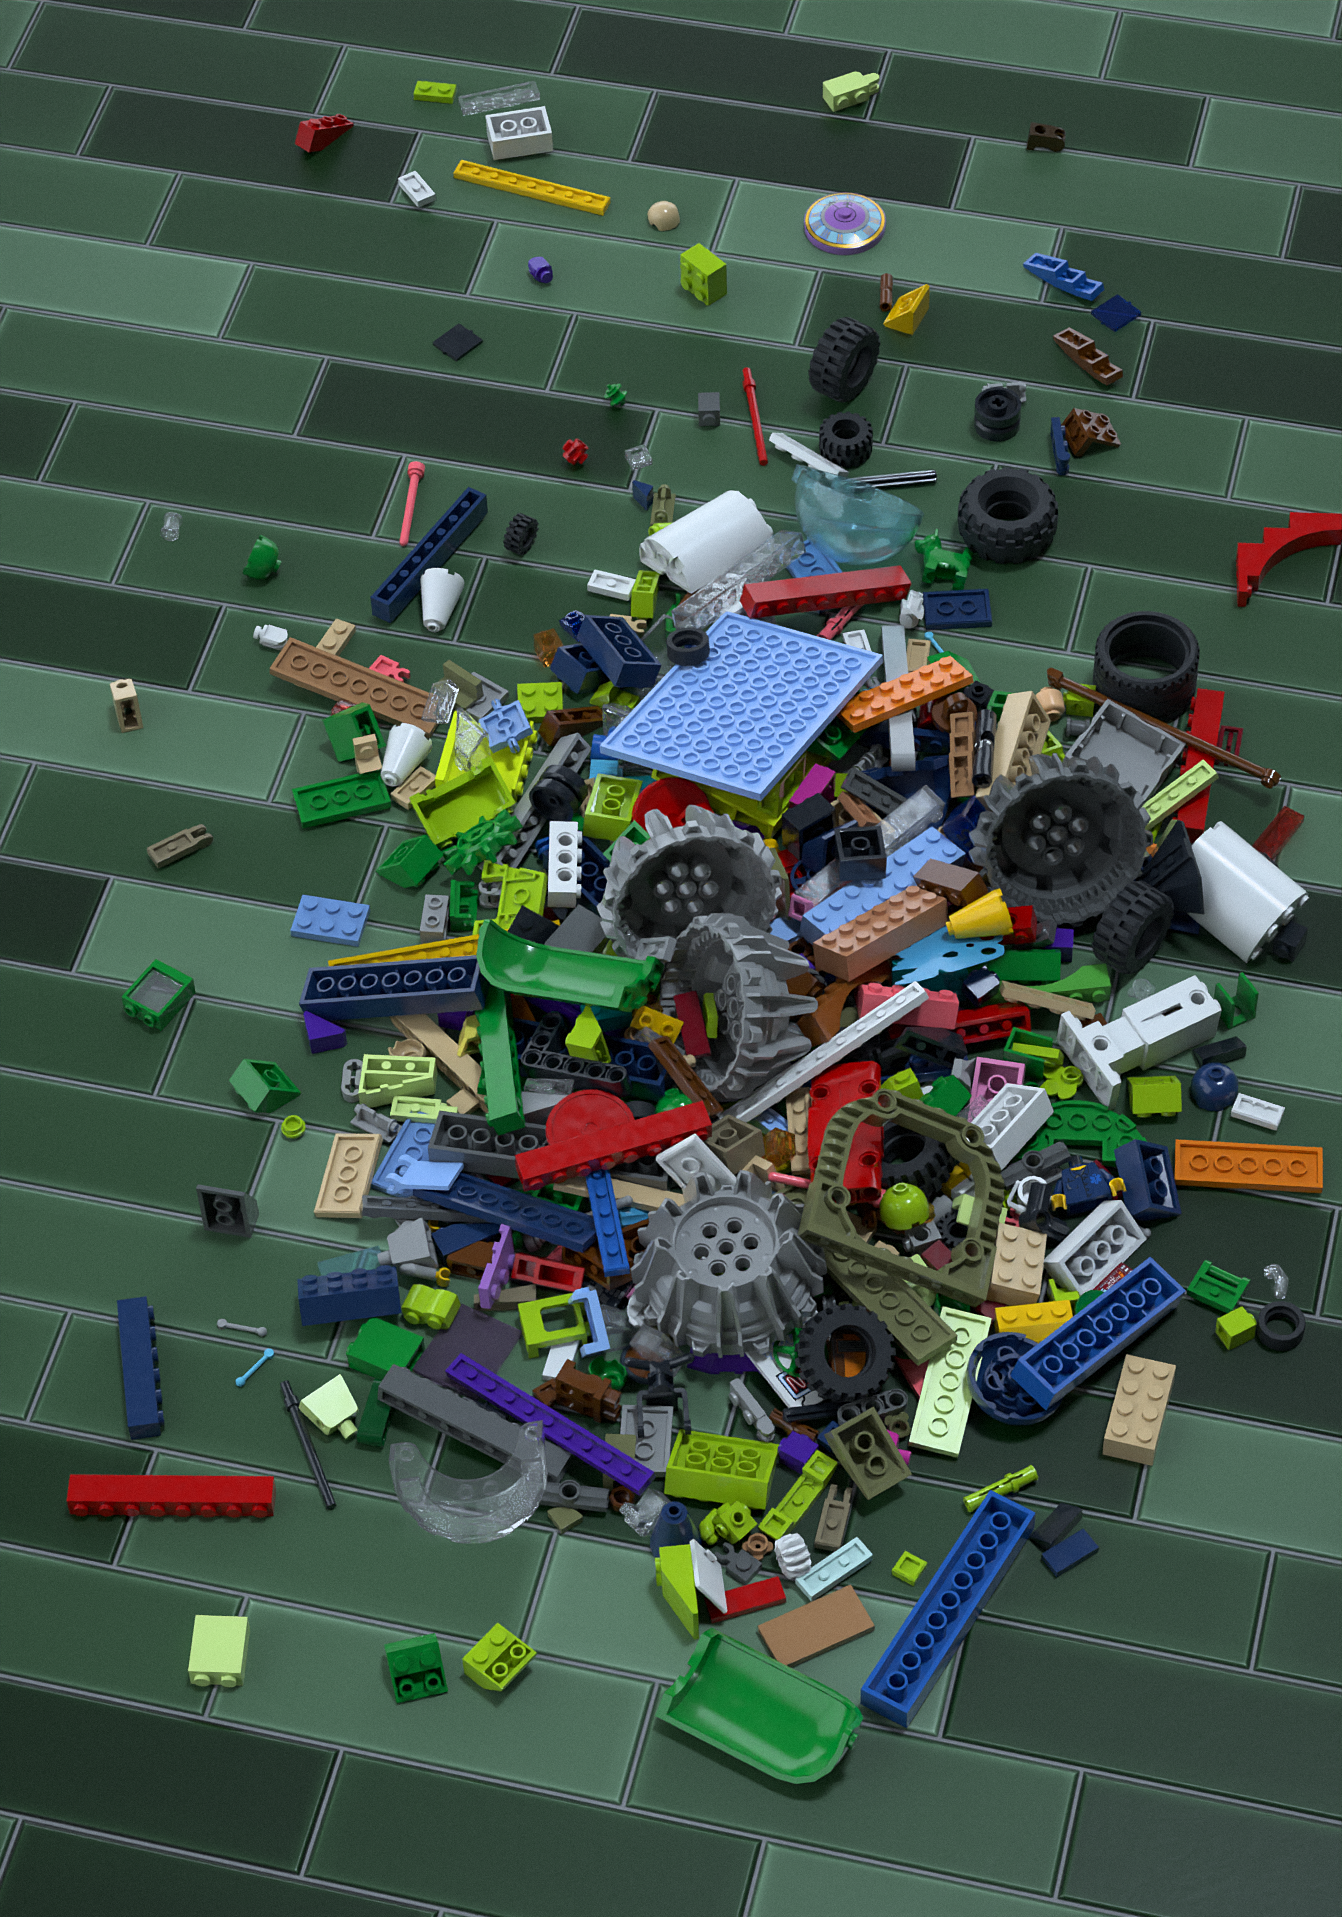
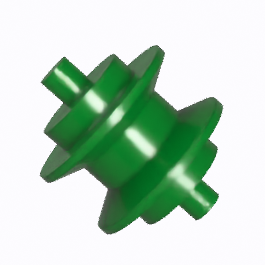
M620 383L616 385L608 384L604 398H611V406L624 405L627 391H620Z

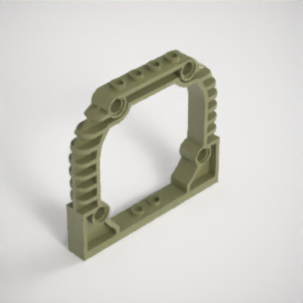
M879 1089L871 1097L861 1098L844 1105L828 1122L821 1144L814 1180L808 1187L798 1235L804 1241L964 1304L977 1307L987 1298L997 1250L994 1242L1002 1212L1005 1187L1000 1165L992 1157V1150L983 1142L984 1133L979 1126L968 1122L963 1117L950 1115L941 1108L928 1106L921 1100L903 1096L899 1091ZM863 1122L875 1127L885 1126L889 1122L895 1123L944 1143L947 1151L953 1158L968 1164L975 1182V1198L966 1239L952 1249L951 1263L944 1265L936 1271L913 1262L909 1257L895 1255L886 1248H877L854 1239L856 1228L852 1224L845 1208L849 1205L851 1196L847 1188L843 1186V1179L852 1139L860 1123Z

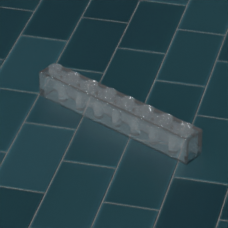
M780 530L673 609L671 613L676 630L685 627L703 630L740 602L745 584L767 582L806 553L802 533Z
M927 785L923 786L876 825L881 826L887 857L910 842L915 835L919 836L926 831L927 826L931 822L936 823L942 818L945 802ZM834 859L797 889L794 894L812 901L815 907L852 881H839L836 860Z

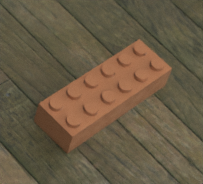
M912 885L907 887L904 891L891 896L883 903L874 906L869 911L858 915L855 919L839 926L836 930L823 935L822 938L813 942L815 967L844 980H853L945 926V922L949 921L947 899L921 889L918 886Z

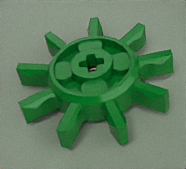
M503 809L494 820H486L484 816L479 817L478 824L471 827L465 833L457 832L455 834L458 838L457 845L442 851L446 859L444 866L451 875L461 868L464 869L467 875H471L477 864L484 862V860H489L492 863L497 862L496 854L503 846L515 845L518 842L512 833L523 828V825L516 815L511 817L506 809Z

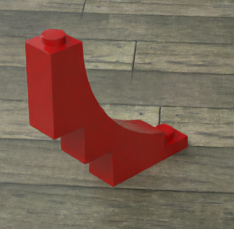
M1290 512L1288 528L1264 527L1262 543H1238L1236 554L1237 607H1246L1247 598H1251L1252 591H1258L1266 574L1286 557L1312 547L1341 545L1342 514Z

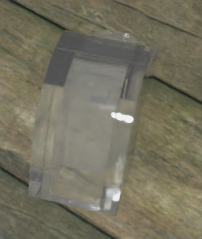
M648 1488L637 1504L625 1502L619 1511L625 1516L624 1521L641 1537H646L652 1534L662 1508L671 1501L662 1492Z

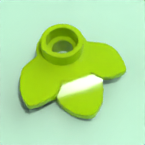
M1055 1065V1067L1046 1066L1044 1067L1043 1076L1047 1080L1040 1088H1044L1048 1096L1058 1095L1061 1100H1066L1076 1094L1077 1087L1082 1085L1084 1081V1076L1080 1069L1075 1066H1068L1066 1068L1061 1065Z

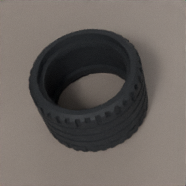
M1154 611L1127 613L1110 621L1099 633L1095 645L1093 685H1096V692L1162 722L1176 718L1188 709V706L1191 705V699L1195 697L1200 647L1198 646L1199 643L1195 634L1177 618ZM1140 656L1153 657L1171 664L1178 671L1163 678L1141 679L1125 674L1114 665L1128 658Z

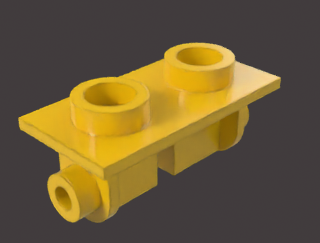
M643 1005L640 1009H634L632 1014L633 1020L630 1026L659 1038L667 1035L672 1043H675L684 1022Z

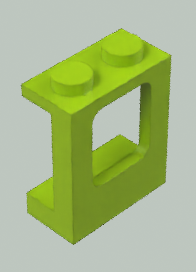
M572 1293L518 1304L519 1320L529 1358L539 1357L538 1348L581 1340L582 1346L587 1344V1337L591 1336L589 1322L583 1321L582 1316L586 1315L583 1302L571 1304L577 1323L576 1327L547 1332L544 1329L541 1311L569 1305L568 1299L573 1295Z

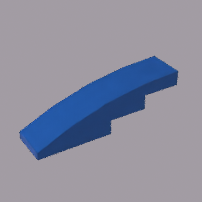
M1035 253L1023 263L1024 268L1042 280L1063 291L1090 301L1094 300L1105 290L1102 282L1087 279L1084 271L1069 268L1067 260Z

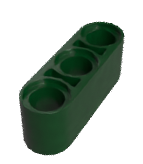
M375 1378L372 1383L359 1424L357 1443L384 1447L396 1408L377 1399L378 1386L382 1379Z

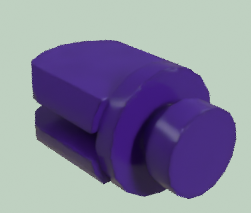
M534 257L528 261L529 273L535 280L543 283L552 281V267L543 257Z

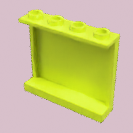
M454 711L435 777L436 788L466 773L473 766L478 769L477 766L481 764L480 760L491 756L515 803H517L518 795L522 796L523 778H527L528 775L527 763L533 757L532 744H536L538 738V731L534 730V721H530L533 734L517 741L520 747L519 752L515 748L516 753H512L510 747L507 746L493 753L480 723L464 721L463 712Z

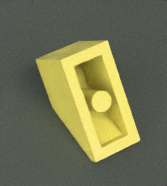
M476 1015L467 1017L463 1023L458 1042L457 1055L459 1057L465 1054L471 1055L480 1052L479 1044L481 1040L477 1032V1027L480 1024Z

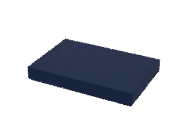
M988 589L922 592L926 630L992 627Z

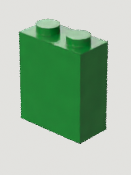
M370 1317L367 1323L361 1325L358 1337L355 1342L349 1344L346 1350L349 1367L382 1380L393 1364L405 1367L413 1372L425 1352L424 1337L376 1317Z

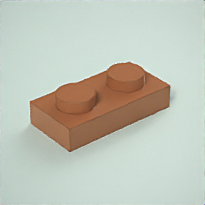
M841 792L838 800L842 803L843 809L858 821V827L881 826V822L864 801L848 792Z

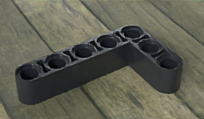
M557 1012L548 1013L542 1018L521 1056V1062L527 1076L533 1081L577 1090H601L611 1093L618 1098L628 1096L633 1089L628 1073L622 1066L559 1054L566 1041L568 1030L562 1016Z

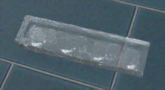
M535 81L459 96L458 104L464 116L540 100V93Z

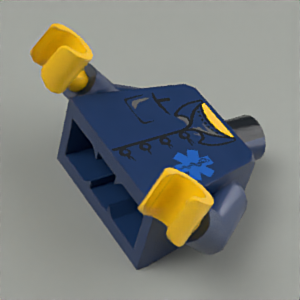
M1080 1155L1072 1156L1071 1161L1068 1162L1070 1168L1062 1170V1178L1056 1182L1051 1197L1052 1211H1055L1057 1207H1064L1067 1216L1096 1209L1103 1201L1112 1200L1111 1191L1113 1196H1116V1192L1119 1190L1127 1191L1122 1178H1115L1106 1170L1098 1168L1095 1162L1084 1164Z

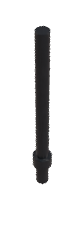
M285 1380L280 1383L285 1397L284 1405L286 1410L291 1413L328 1510H332L337 1505L299 1409L300 1401L298 1396L294 1395L290 1382Z

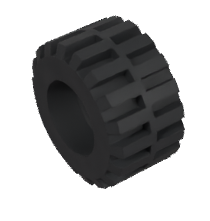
M847 411L846 413L837 412V415L832 414L829 416V419L825 418L823 424L820 425L819 431L820 455L839 467L846 466V468H851L853 465L856 467L859 466V463L866 462V458H870L873 449V428L870 421H866V418L864 416L860 417L858 413L851 414V412Z

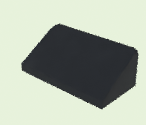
M1237 1036L1192 1049L1200 1068L1212 1062L1225 1063L1245 1057L1247 1051L1245 1043Z
M1061 1502L1029 1538L1046 1551L1059 1544L1082 1519L1083 1510Z

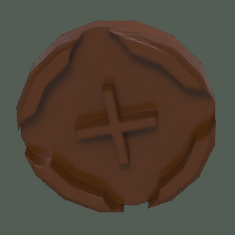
M963 693L946 694L938 698L933 704L931 718L939 731L943 733L944 731L948 732L950 735V714L973 712L976 722L977 710L974 703Z

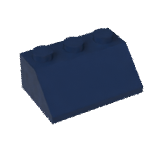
M1134 1139L1114 1149L1119 1178L1123 1179L1127 1190L1125 1192L1122 1190L1125 1206L1133 1219L1149 1221L1182 1214L1167 1146Z

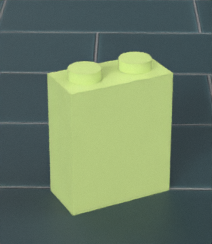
M195 1616L188 1668L191 1684L198 1686H208L209 1684L222 1685L224 1687L243 1686L250 1636L248 1617Z

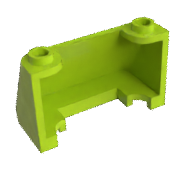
M491 756L480 760L481 764L477 766L478 769L473 766L470 768L471 770L437 788L426 790V796L424 794L420 795L418 792L409 797L410 803L426 833L440 849H445L452 845V840L457 838L455 835L457 832L465 833L471 827L478 824L479 817L484 816L486 820H493L503 809H506L509 815L514 812L513 808L516 806V803Z

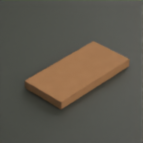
M848 1585L758 1625L757 1628L773 1659L791 1668L874 1631L875 1625L853 1587Z

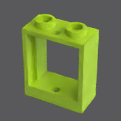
M804 752L761 801H758L757 810L776 818L779 817L788 806L790 798L804 780L807 752Z

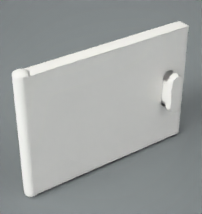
M692 1539L690 1546L695 1586L725 1614L727 1613L721 1565L716 1561V1556L710 1550H705L695 1539Z

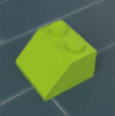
M1175 1075L1127 1078L1130 1109L1133 1114H1137V1117H1151V1113H1161V1116H1175L1176 1112H1182L1181 1083Z

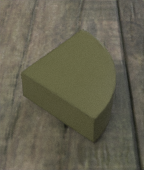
M557 1507L547 1511L548 1517L561 1534L583 1522V1516L571 1508Z

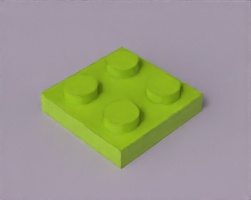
M562 682L517 684L518 700L529 723L530 721L542 723L547 711L563 709Z

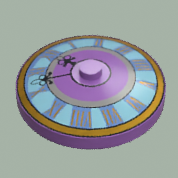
M844 192L824 196L808 208L804 217V231L808 240L817 248L837 255L858 254L873 248L881 241L886 230V217L880 205L874 200L856 193Z

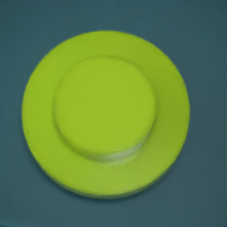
M291 1115L285 1118L281 1129L286 1137L298 1138L304 1134L306 1126L299 1116Z

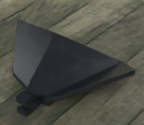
M1171 820L1145 864L1142 876L1136 878V881H1143L1169 896L1174 905L1173 911L1204 914L1202 877L1184 822L1181 820Z

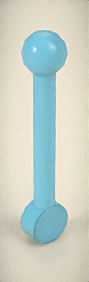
M926 632L925 640L931 641L939 653L944 652L934 640L933 633Z
M266 1349L264 1356L242 1377L236 1379V1385L239 1387L244 1386L247 1378L267 1359L270 1360L274 1357V1351Z

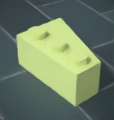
M364 1054L358 1092L360 1104L364 1103L367 1107L372 1108L391 1104L395 1096L423 1097L435 1094L437 1081L436 1058Z

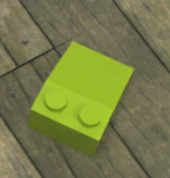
M598 773L584 815L583 836L615 841L631 824L632 809L637 797L641 793L643 781Z
M687 1544L659 1547L660 1557L655 1558L657 1586H662L663 1597L693 1639H699L698 1608L691 1546Z

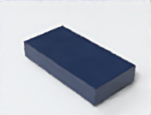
M1081 1529L1042 1553L1041 1559L1054 1575L1058 1577L1097 1553L1099 1547L1088 1533Z

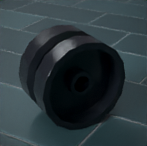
M1002 387L989 388L979 393L975 399L974 428L977 434L989 441L998 442L1009 440L1016 436L1020 430L1021 400L1014 391Z
M550 765L544 770L539 780L529 792V800L533 808L547 820L569 822L588 796V787L585 781L570 768L562 765Z

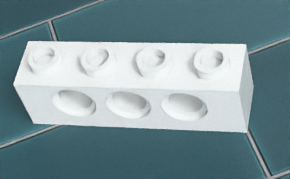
M550 821L548 907L576 908V898H581V884H577V880L581 881V867H578L577 863L582 861V849H577V845H582V831H578V822Z

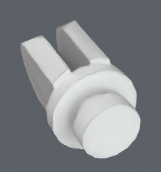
M264 625L263 629L260 626H256L253 638H260V644L263 646L282 650L287 643L288 634L285 629Z

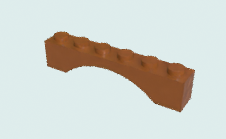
M887 960L851 981L836 976V981L824 989L825 993L816 998L818 1001L817 1010L812 1013L803 1014V1017L797 1022L804 1037L810 1039L811 1047L829 1042L840 1030L842 1007L846 997L853 988L861 984L882 983L890 975L892 968Z

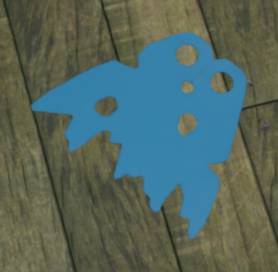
M945 925L914 943L911 947L895 954L899 955L900 958H904V960L898 962L897 966L892 968V971L917 968L912 973L903 975L902 978L904 979L895 982V985L908 984L936 977L939 970L954 972L998 958L1004 954V946L998 944V942L1003 940V935L995 936L991 940H982L980 937L955 939L954 935L949 936ZM969 943L974 944L973 947H967L966 945ZM984 948H994L996 952L985 955L981 953V950ZM948 952H958V956L943 957Z

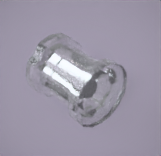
M175 512L166 513L163 517L164 527L160 530V536L168 541L178 539V528L183 521L181 515Z

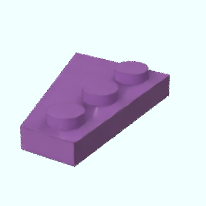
M501 1224L499 1233H501L500 1242H495L492 1248V1264L487 1263L478 1287L481 1308L491 1309L495 1300L499 1299L501 1289L504 1284L508 1283L509 1275L513 1270L515 1254L512 1231L510 1226Z

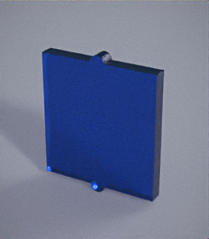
M1117 294L1092 310L1091 315L1101 321L1102 325L1105 324L1116 332L1139 317L1141 311L1134 307L1130 301H1126Z

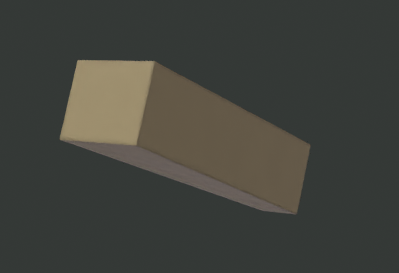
M536 1284L501 1290L499 1299L495 1300L491 1309L481 1308L479 1294H475V1312L518 1310V1304L537 1300Z

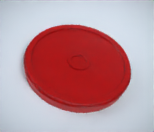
M680 777L659 779L645 787L637 797L632 809L631 823L635 820L647 832L645 814L653 809H658L668 817L673 828L680 825L676 819L690 804L709 803L704 792L687 779Z
M591 1089L577 1091L564 1097L551 1110L546 1123V1138L548 1144L551 1145L635 1120L629 1107L611 1093Z

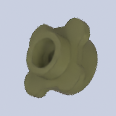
M900 1412L896 1416L887 1415L885 1417L884 1423L887 1425L888 1430L897 1433L899 1438L908 1436L911 1433V1428L907 1422L909 1416L906 1412Z

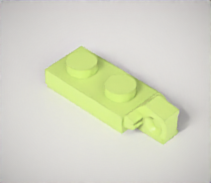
M395 1096L393 1097L390 1119L405 1122L406 1119H411V1122L435 1124L439 1110L458 1113V1107L447 1106L440 1099Z

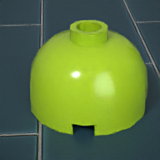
M898 1183L887 1189L880 1200V1217L882 1222L885 1221L886 1226L896 1230L911 1229L912 1224L919 1221L921 1225L929 1217L930 1210L924 1192L915 1185Z

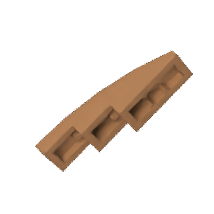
M974 713L950 714L949 765L951 798L975 796V785L972 783L973 757L975 756Z

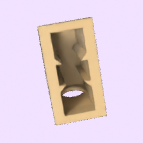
M120 679L112 682L110 688L121 733L142 729L143 723L132 679ZM131 708L132 713L125 715L124 709Z

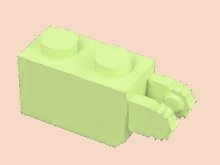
M855 71L823 82V98L833 112L867 101L870 95L879 91V84H877L879 82V75L871 73L863 76L860 72Z

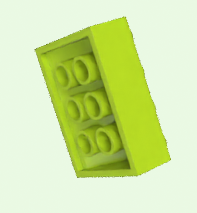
M679 1430L666 1467L664 1494L677 1498L687 1497L698 1499L702 1502L713 1501L723 1504L726 1502L732 1504L738 1500L750 1509H766L779 1453V1444L691 1431L692 1435H685V1430Z

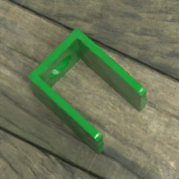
M1243 972L1239 973L1236 996L1232 998L1220 983L1215 985L1214 999L1221 1006L1220 1018L1229 1030L1256 1018L1259 993ZM1236 1007L1240 1009L1241 1014L1234 1017Z
M1013 1027L1003 1051V1061L1025 1064V1076L1042 1080L1044 1077L1045 1060L1012 1050L1013 1043L1053 1048V1038Z

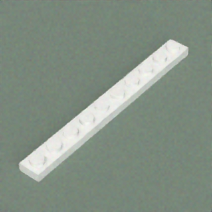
M916 981L832 1037L829 1042L822 1044L753 1091L749 1097L743 1098L725 1110L718 1117L721 1119L729 1114L747 1123L754 1117L761 1115L770 1106L780 1102L785 1096L799 1089L811 1078L821 1074L823 1070L833 1063L840 1061L852 1050L859 1048L864 1042L874 1035L881 1033L883 1029L893 1022L900 1020L905 1014L919 1007L924 1001L929 999V996Z

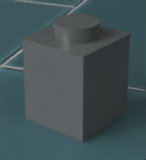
M719 392L698 393L699 426H720Z

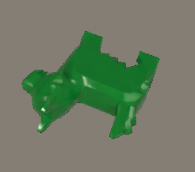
M935 529L934 534L927 535L924 539L914 542L916 552L924 555L922 582L932 584L935 577L944 580L952 578L955 582L952 590L964 589L970 561L973 556L968 547H965L963 554L942 550L938 529Z

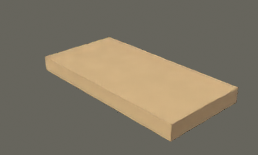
M335 1134L314 1210L316 1217L362 1218V1195L369 1194L383 1141L381 1134Z

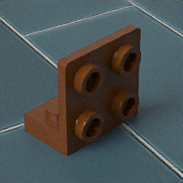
M1073 408L1061 424V426H1065V437L1075 456L1082 457L1092 442L1114 447L1121 445L1117 433L1110 423V419L1105 414Z

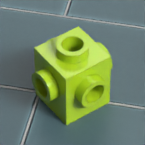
M738 1500L732 1504L724 1503L715 1511L718 1516L712 1520L717 1533L721 1537L726 1538L731 1545L742 1539L757 1525V1522L751 1517L749 1508Z

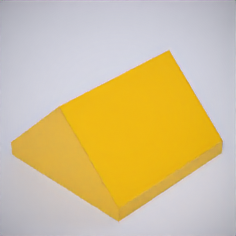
M925 284L900 296L884 321V326L913 335L929 309L930 286Z

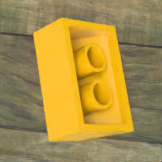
M1070 1300L995 1308L996 1334L1002 1332L1022 1333L1026 1335L1025 1338L1039 1343L1073 1317Z

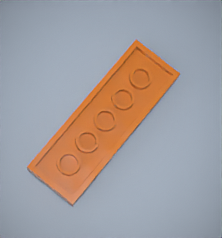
M951 656L944 657L930 665L922 666L918 670L903 674L889 682H884L875 688L862 691L860 694L853 696L836 716L856 733L974 683L973 675Z
M1176 1139L1175 1185L1322 1193L1323 1148Z

